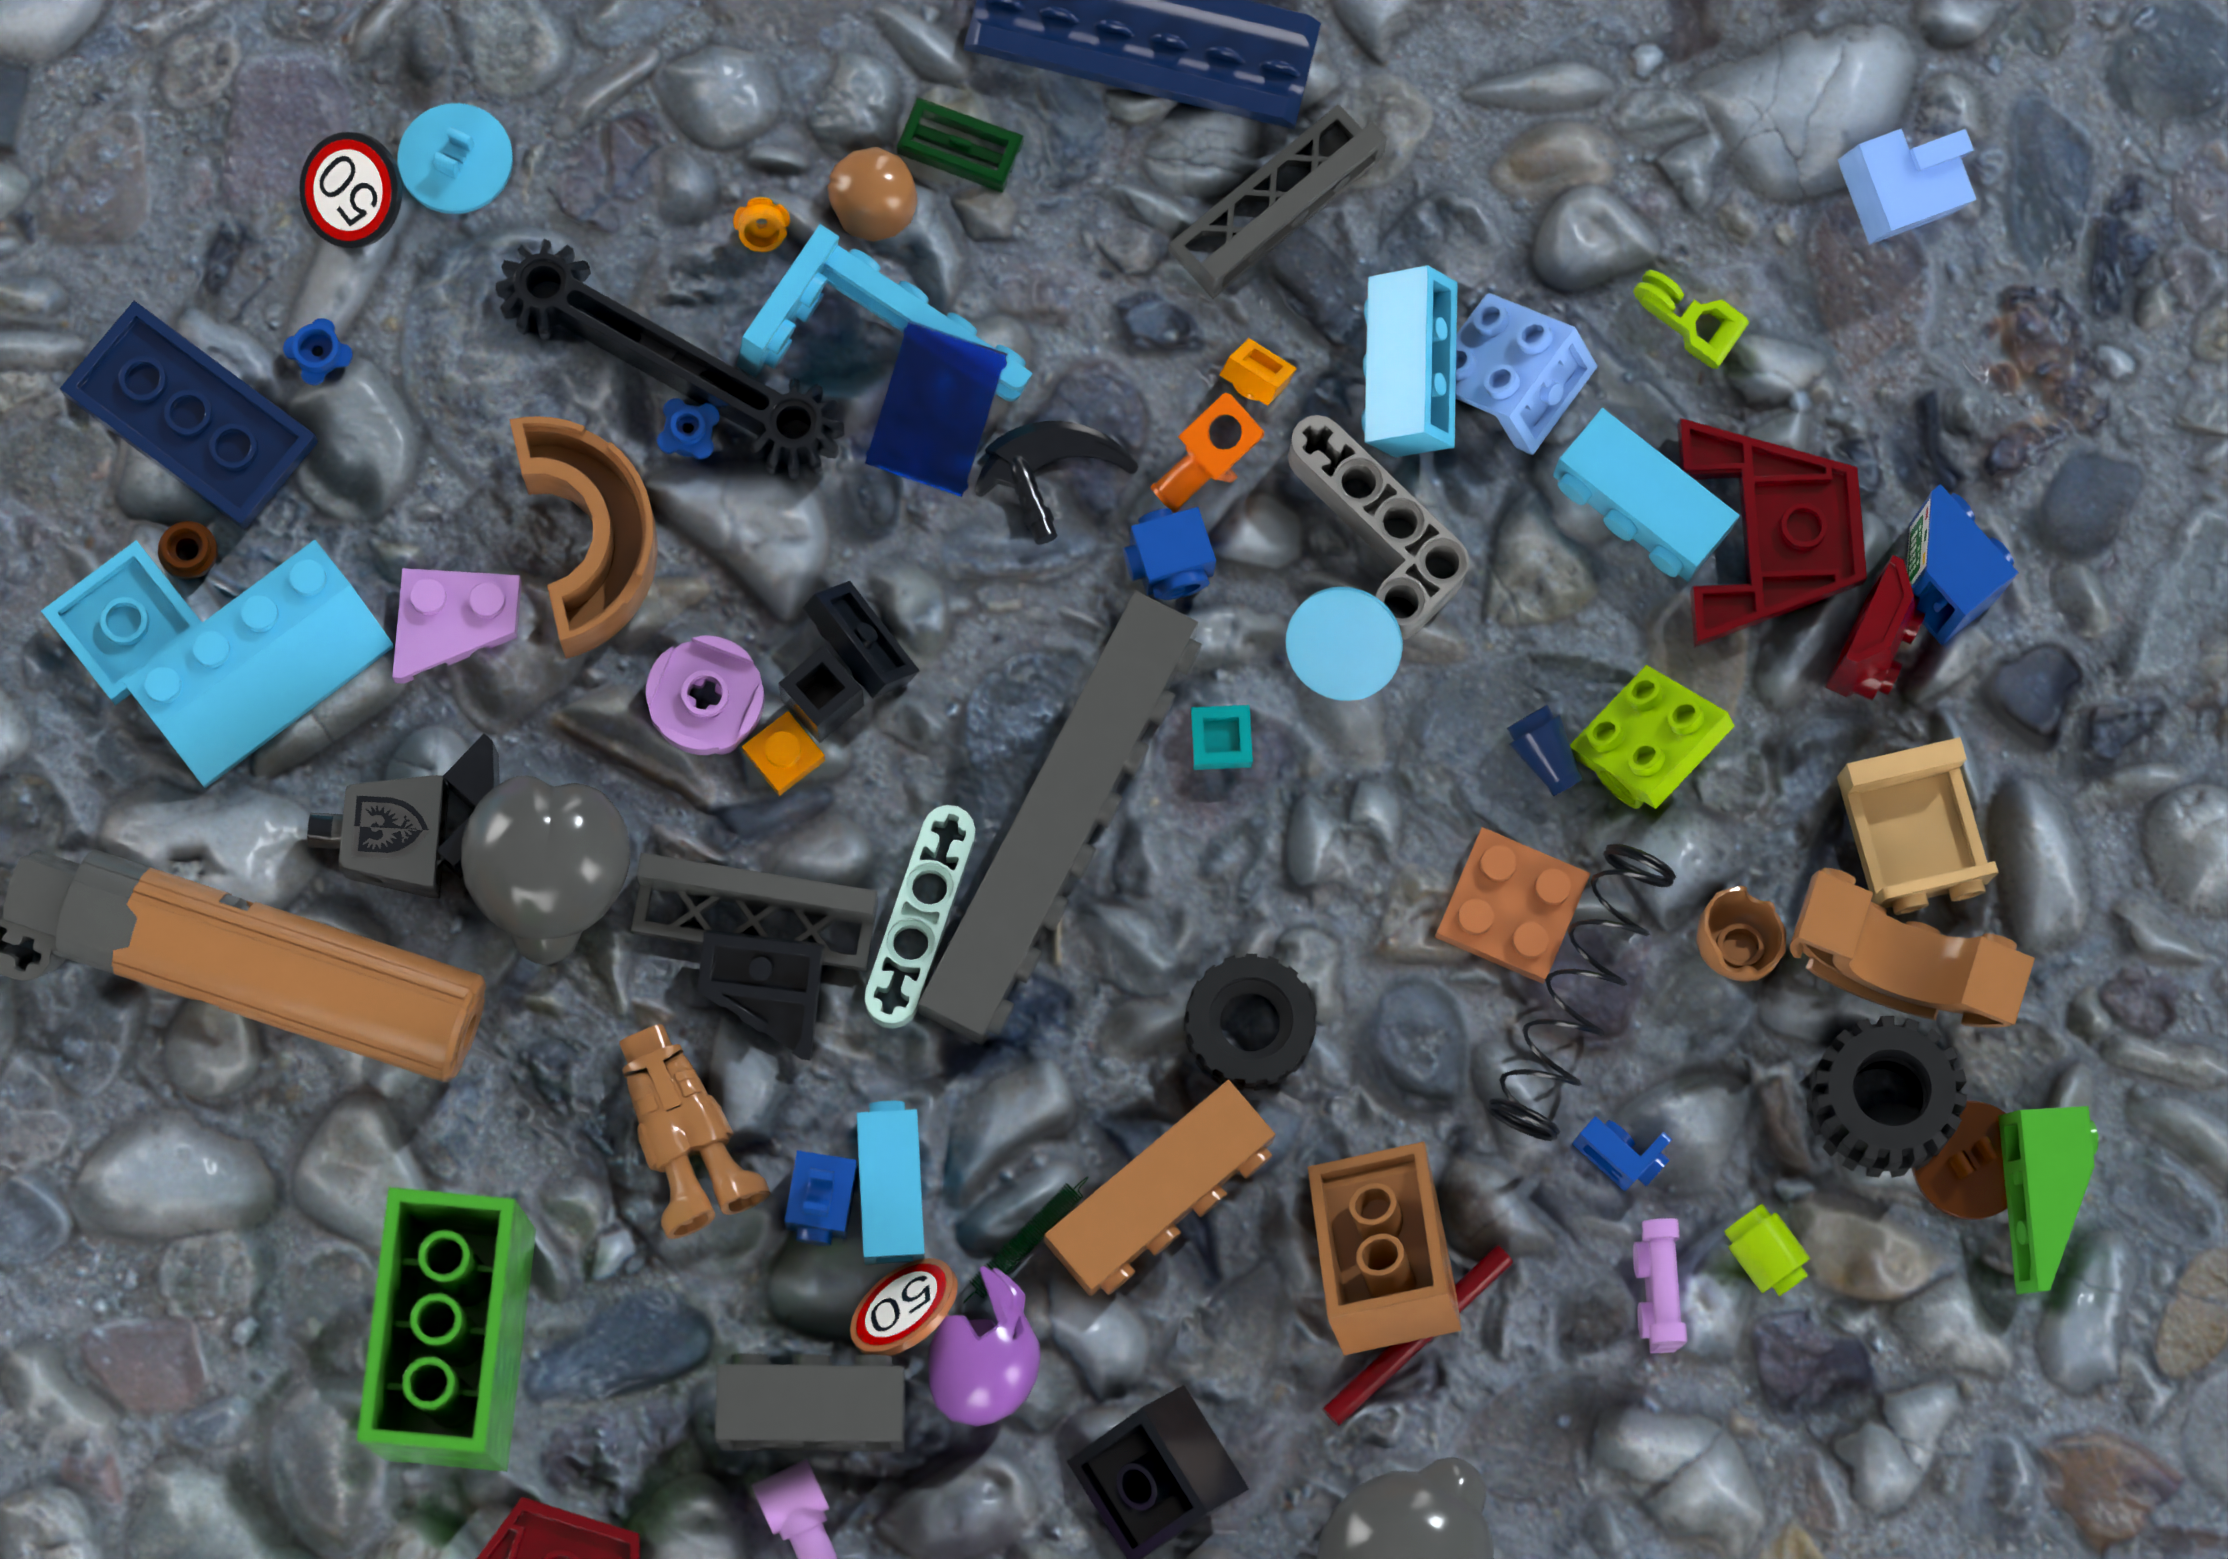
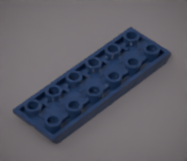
M977 0L966 36L964 50L1295 130L1321 22L1308 14L1250 0Z

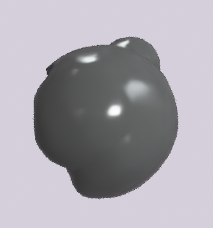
M528 775L509 778L497 785L481 799L465 826L461 854V867L465 886L481 912L496 926L511 935L515 948L523 957L542 965L560 962L567 958L575 949L582 931L598 922L612 907L620 894L630 865L631 853L628 830L615 805L603 792L594 787L579 783L551 786L536 777Z
M1455 1457L1437 1459L1419 1472L1391 1471L1373 1477L1351 1491L1334 1509L1320 1536L1318 1559H1494L1493 1539L1488 1523L1482 1515L1486 1500L1484 1480L1479 1471L1471 1464Z

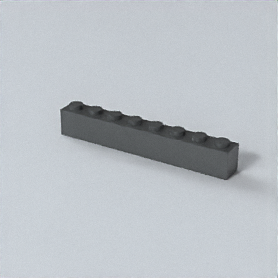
M1137 591L1134 592L918 1003L920 1015L982 1046L990 1032L998 1036L1002 1033L1015 1006L1014 1003L1007 1000L1017 979L1027 983L1042 955V951L1034 948L1044 927L1054 931L1059 924L1069 903V899L1061 896L1071 875L1081 880L1096 851V848L1088 843L1097 825L1108 828L1123 798V796L1115 793L1123 775L1127 773L1134 777L1138 772L1149 749V745L1142 742L1151 722L1159 726L1162 725L1176 697V694L1168 691L1178 671L1188 675L1200 652L1202 644L1194 640L1198 621Z

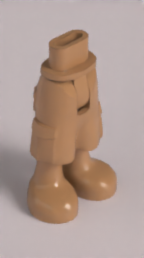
M664 1025L651 1026L621 1040L619 1045L627 1061V1065L622 1068L624 1077L627 1078L628 1091L639 1123L637 1127L639 1143L650 1170L666 1172L670 1186V1203L665 1208L661 1217V1227L667 1238L677 1239L695 1233L709 1225L715 1218V1211L689 1159L693 1155L701 1156L709 1173L714 1195L723 1214H737L755 1207L766 1200L771 1193L765 1178L758 1173L743 1170L732 1159L725 1146L734 1134L722 1111V1107L712 1095H708L693 1066L683 1054L684 1051L681 1045L671 1044Z

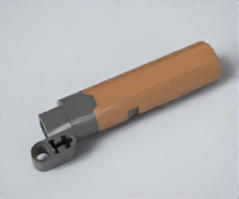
M96 849L89 852L81 864L42 851L20 857L7 889L4 906L0 905L1 975L16 980L29 981L55 971L64 963L65 959H69L188 999L218 1006L219 1009L445 1083L455 1078L461 1070L463 1061L474 1041L484 1008L486 983L482 975L262 903H252L232 896L231 893ZM34 939L33 950L41 953V959L32 961L33 951L19 944ZM8 943L14 944V946L5 949Z

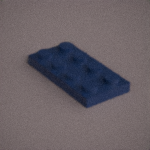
M135 300L60 387L65 397L243 530L247 529L319 442L314 433Z

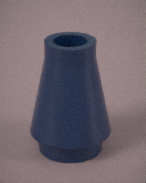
M1548 705L1507 728L1514 740L1509 745L1545 783L1552 796L1565 791L1583 780L1577 768L1561 716L1554 717Z

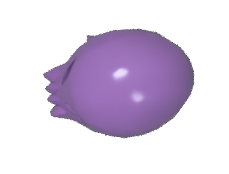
M985 1266L980 1267L979 1270L997 1318V1325L988 1319L968 1321L966 1316H946L940 1323L930 1343L928 1364L929 1388L936 1408L950 1420L972 1426L992 1424L1014 1413L1030 1395L1037 1381L1041 1360L1039 1341L1024 1314L1026 1295L1012 1279L999 1269L994 1268L991 1271Z

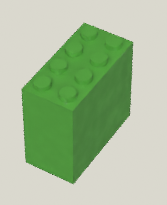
M392 1187L388 1189L357 1441L385 1461L508 1472L536 1228L515 1199Z

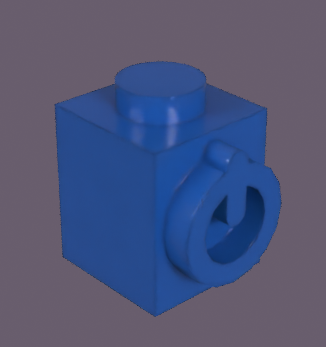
M1198 506L1172 514L1169 508L1158 509L1141 516L1138 519L1139 524L1131 526L1130 546L1123 547L1124 559L1132 581L1142 579L1147 596L1154 594L1156 600H1173L1192 595L1209 585L1208 578L1214 575L1216 558Z

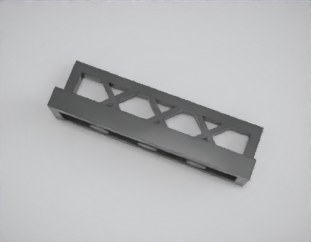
M1337 104L1168 244V251L1210 297L1214 299L1383 159L1387 137L1373 122L1362 129ZM1337 125L1350 140L1330 157L1318 156L1319 139ZM1312 146V156L1301 155ZM1286 166L1311 168V172L1289 191H1276L1277 174ZM1270 180L1269 191L1258 190ZM1244 201L1268 203V208L1245 227H1233L1234 209ZM1227 216V226L1216 225ZM1201 236L1226 238V243L1202 263L1187 249Z
M646 853L640 854L637 870V879L640 885L631 927L632 934L703 945L704 932L707 929H712L702 914L721 901L736 903L748 920L732 931V933L747 934L754 929L759 936L769 937L760 924L778 911L791 912L797 916L806 929L805 932L793 940L807 942L812 938L815 943L825 944L823 965L867 971L878 908L877 891ZM652 890L678 894L689 912L670 925L647 921ZM688 896L705 898L706 900L695 906ZM747 905L766 909L754 916ZM806 915L822 917L824 919L812 925ZM696 919L703 930L686 928L684 926ZM837 920L861 924L856 955L831 951L819 933Z

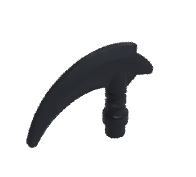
M1067 421L1034 422L1010 430L985 448V452L990 457L981 470L975 493L977 496L983 497L998 484L1014 488L1019 496L1018 499L1022 509L1024 508L1025 516L1023 520L1026 528L1031 531L1035 543L1042 545L1053 541L1058 535L1053 525L1054 517L1049 507L1043 504L1044 500L1040 491H1038V485L1033 475L1038 469L1051 462L1073 457L1104 460L1119 466L1130 474L1137 472L1138 464L1116 441L1096 429Z

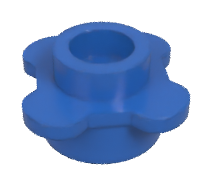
M325 318L316 319L312 324L302 327L295 336L288 337L283 345L285 356L296 361L302 370L301 378L308 385L315 386L323 383L326 374L337 367L345 368L349 366L353 359V352L350 346L341 344L335 334L333 322ZM320 347L323 349V354L321 356H314L313 350Z
M679 398L667 401L663 406V414L666 417L664 431L657 436V444L660 450L666 454L676 452L681 456H694L697 459L709 457L714 451V443L712 442L713 426L718 424L720 420L718 409L710 403H705L700 407L686 405ZM686 424L693 425L694 430L691 433L683 431V427Z

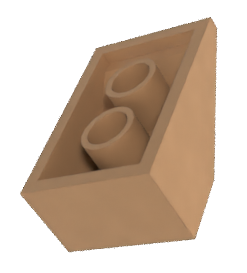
M1425 1142L1308 1166L1327 1316L1343 1355L1462 1331L1455 1282Z

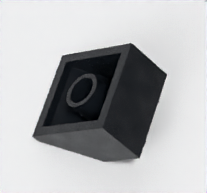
M1185 1385L1141 1407L1067 1460L1068 1465L1127 1559L1145 1558L1249 1490L1246 1482Z

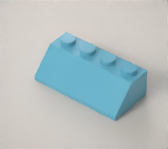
M313 540L122 682L206 789L395 646L349 581L318 542Z

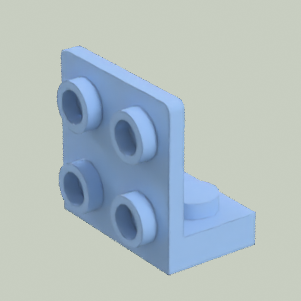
M1490 293L1484 296L1457 333L1455 399L1495 415L1515 448L1533 455L1598 366L1574 326Z

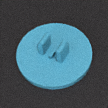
M450 103L425 111L408 126L402 136L398 149V168L402 181L409 193L422 205L448 214L467 213L489 204L506 186L513 166L512 147L504 127L487 111L469 104Z
M1332 587L1311 595L1297 608L1287 628L1286 650L1294 672L1311 690L1330 699L1353 701L1369 697L1389 683L1401 661L1403 640L1396 618L1378 598L1356 588Z

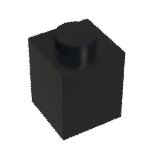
M824 645L778 683L781 701L819 743L864 707L862 687Z

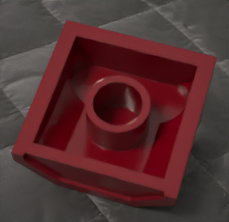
M1892 555L1872 584L1825 688L1844 697L1855 693L1870 701L1874 699L1878 691L1885 695L1890 693L1903 665L1894 660L1897 650L1902 641L1910 645L1912 644L1926 615L1925 612L1916 609L1920 597L1913 594L1903 559Z

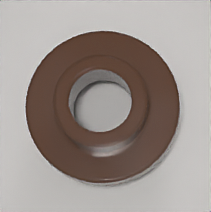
M184 521L172 525L163 533L158 543L160 563L170 575L178 579L192 580L205 575L214 566L218 555V546L213 534L208 528L197 522ZM184 545H197L199 551L195 558L188 561L179 558V551Z

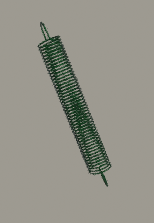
M1088 1176L1074 1188L1065 1183L1066 1186L1063 1185L1061 1187L1062 1190L1059 1189L1060 1193L1057 1191V1194L1053 1196L1054 1199L1050 1198L1051 1201L1048 1200L1046 1202L1047 1205L1044 1204L1045 1208L1042 1207L1038 1211L1039 1214L1036 1213V1216L1033 1215L1031 1217L1032 1220L1029 1219L1031 1224L1027 1222L1025 1224L1026 1227L1023 1226L1026 1232L1021 1228V1231L1018 1230L1019 1233L1016 1232L1019 1237L1014 1235L1015 1238L1012 1237L1010 1239L1012 1243L1008 1241L1009 1245L1007 1243L1006 1246L1003 1245L1005 1249H1001L1015 1263L1001 1250L997 1252L998 1255L995 1254L1009 1270L994 1256V1260L991 1258V1261L988 1262L994 1268L998 1267L1005 1275L1009 1274L1008 1272H1011L1017 1266V1263L1019 1264V1261L1024 1259L1030 1253V1250L1032 1251V1248L1043 1240L1044 1234L1068 1214V1211L1070 1212L1083 1199L1079 1189L1088 1180ZM1081 1182H1083L1082 1185L1078 1188V1192H1079V1194L1081 1195V1197H1080V1196L1076 1193V1191H1075L1074 1189H1075ZM1028 1233H1029L1037 1242H1035V1241L1028 1235ZM976 1274V1276L984 1283L983 1279L978 1274ZM973 1276L986 1289V1287L975 1276ZM973 1278L969 1282L976 1290L963 1301V1304L974 1293H977L982 1298H985L988 1294Z

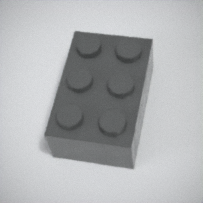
M732 1354L731 1364H717L715 1440L721 1450L904 1452L906 1388L904 1366H893L892 1357L887 1355L855 1356V1366L832 1365L830 1356L822 1354L793 1355V1365H771V1362L768 1361V1355Z

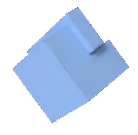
M1902 129L1858 144L1837 160L1869 245L1954 214L1977 200L1961 159L1974 151L1966 129L1914 147L1909 150Z

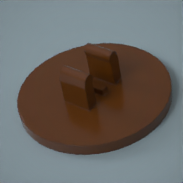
M1968 1100L1966 1108L1960 1115L1962 1121L1937 1156L1932 1157L1929 1163L1916 1171L1914 1167L1911 1168L1919 1190L1934 1207L1950 1216L1965 1220L1989 1218L2008 1208L1998 1115L2006 1114L2004 1111L1984 1102Z

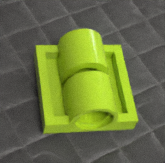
M1645 665L1570 744L1574 758L1596 772L1607 789L1622 802L1635 809L1640 808L1645 802L1657 809L1735 725L1727 711L1650 666Z

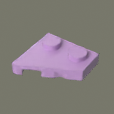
M402 568L392 675L394 682L405 684L414 680L413 676L443 663H447L449 666L469 658L474 651L480 648H493L516 639L522 586L520 575Z

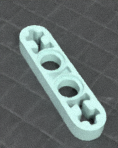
M945 805L937 807L928 814L923 822L865 992L867 1012L875 1023L884 1028L895 1029L905 1026L914 1018L918 1011V1003L924 993L975 842V826L970 815L958 806ZM948 820L956 821L958 823V833L965 836L963 841L953 840L946 855V863H957L955 870H951L939 861L921 860L924 853H928L934 859L936 858L940 847L939 835L932 831L935 827L945 828ZM936 874L946 882L947 893L941 901L935 904H924L917 900L913 894V885L920 876ZM917 929L927 937L928 948L921 957L909 960L897 954L893 946L894 940L903 930ZM886 963H890L902 972L920 973L917 981L905 975L901 986V997L909 1003L906 1008L896 1006L892 1014H885L882 1001L875 998L878 992H889L895 977L894 971H883Z

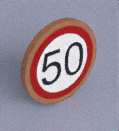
M924 1258L904 1264L884 1276L868 1291L854 1312L850 1326V1335L853 1343L865 1355L893 1356L921 1342L939 1327L955 1301L958 1290V1281L955 1273L942 1260Z

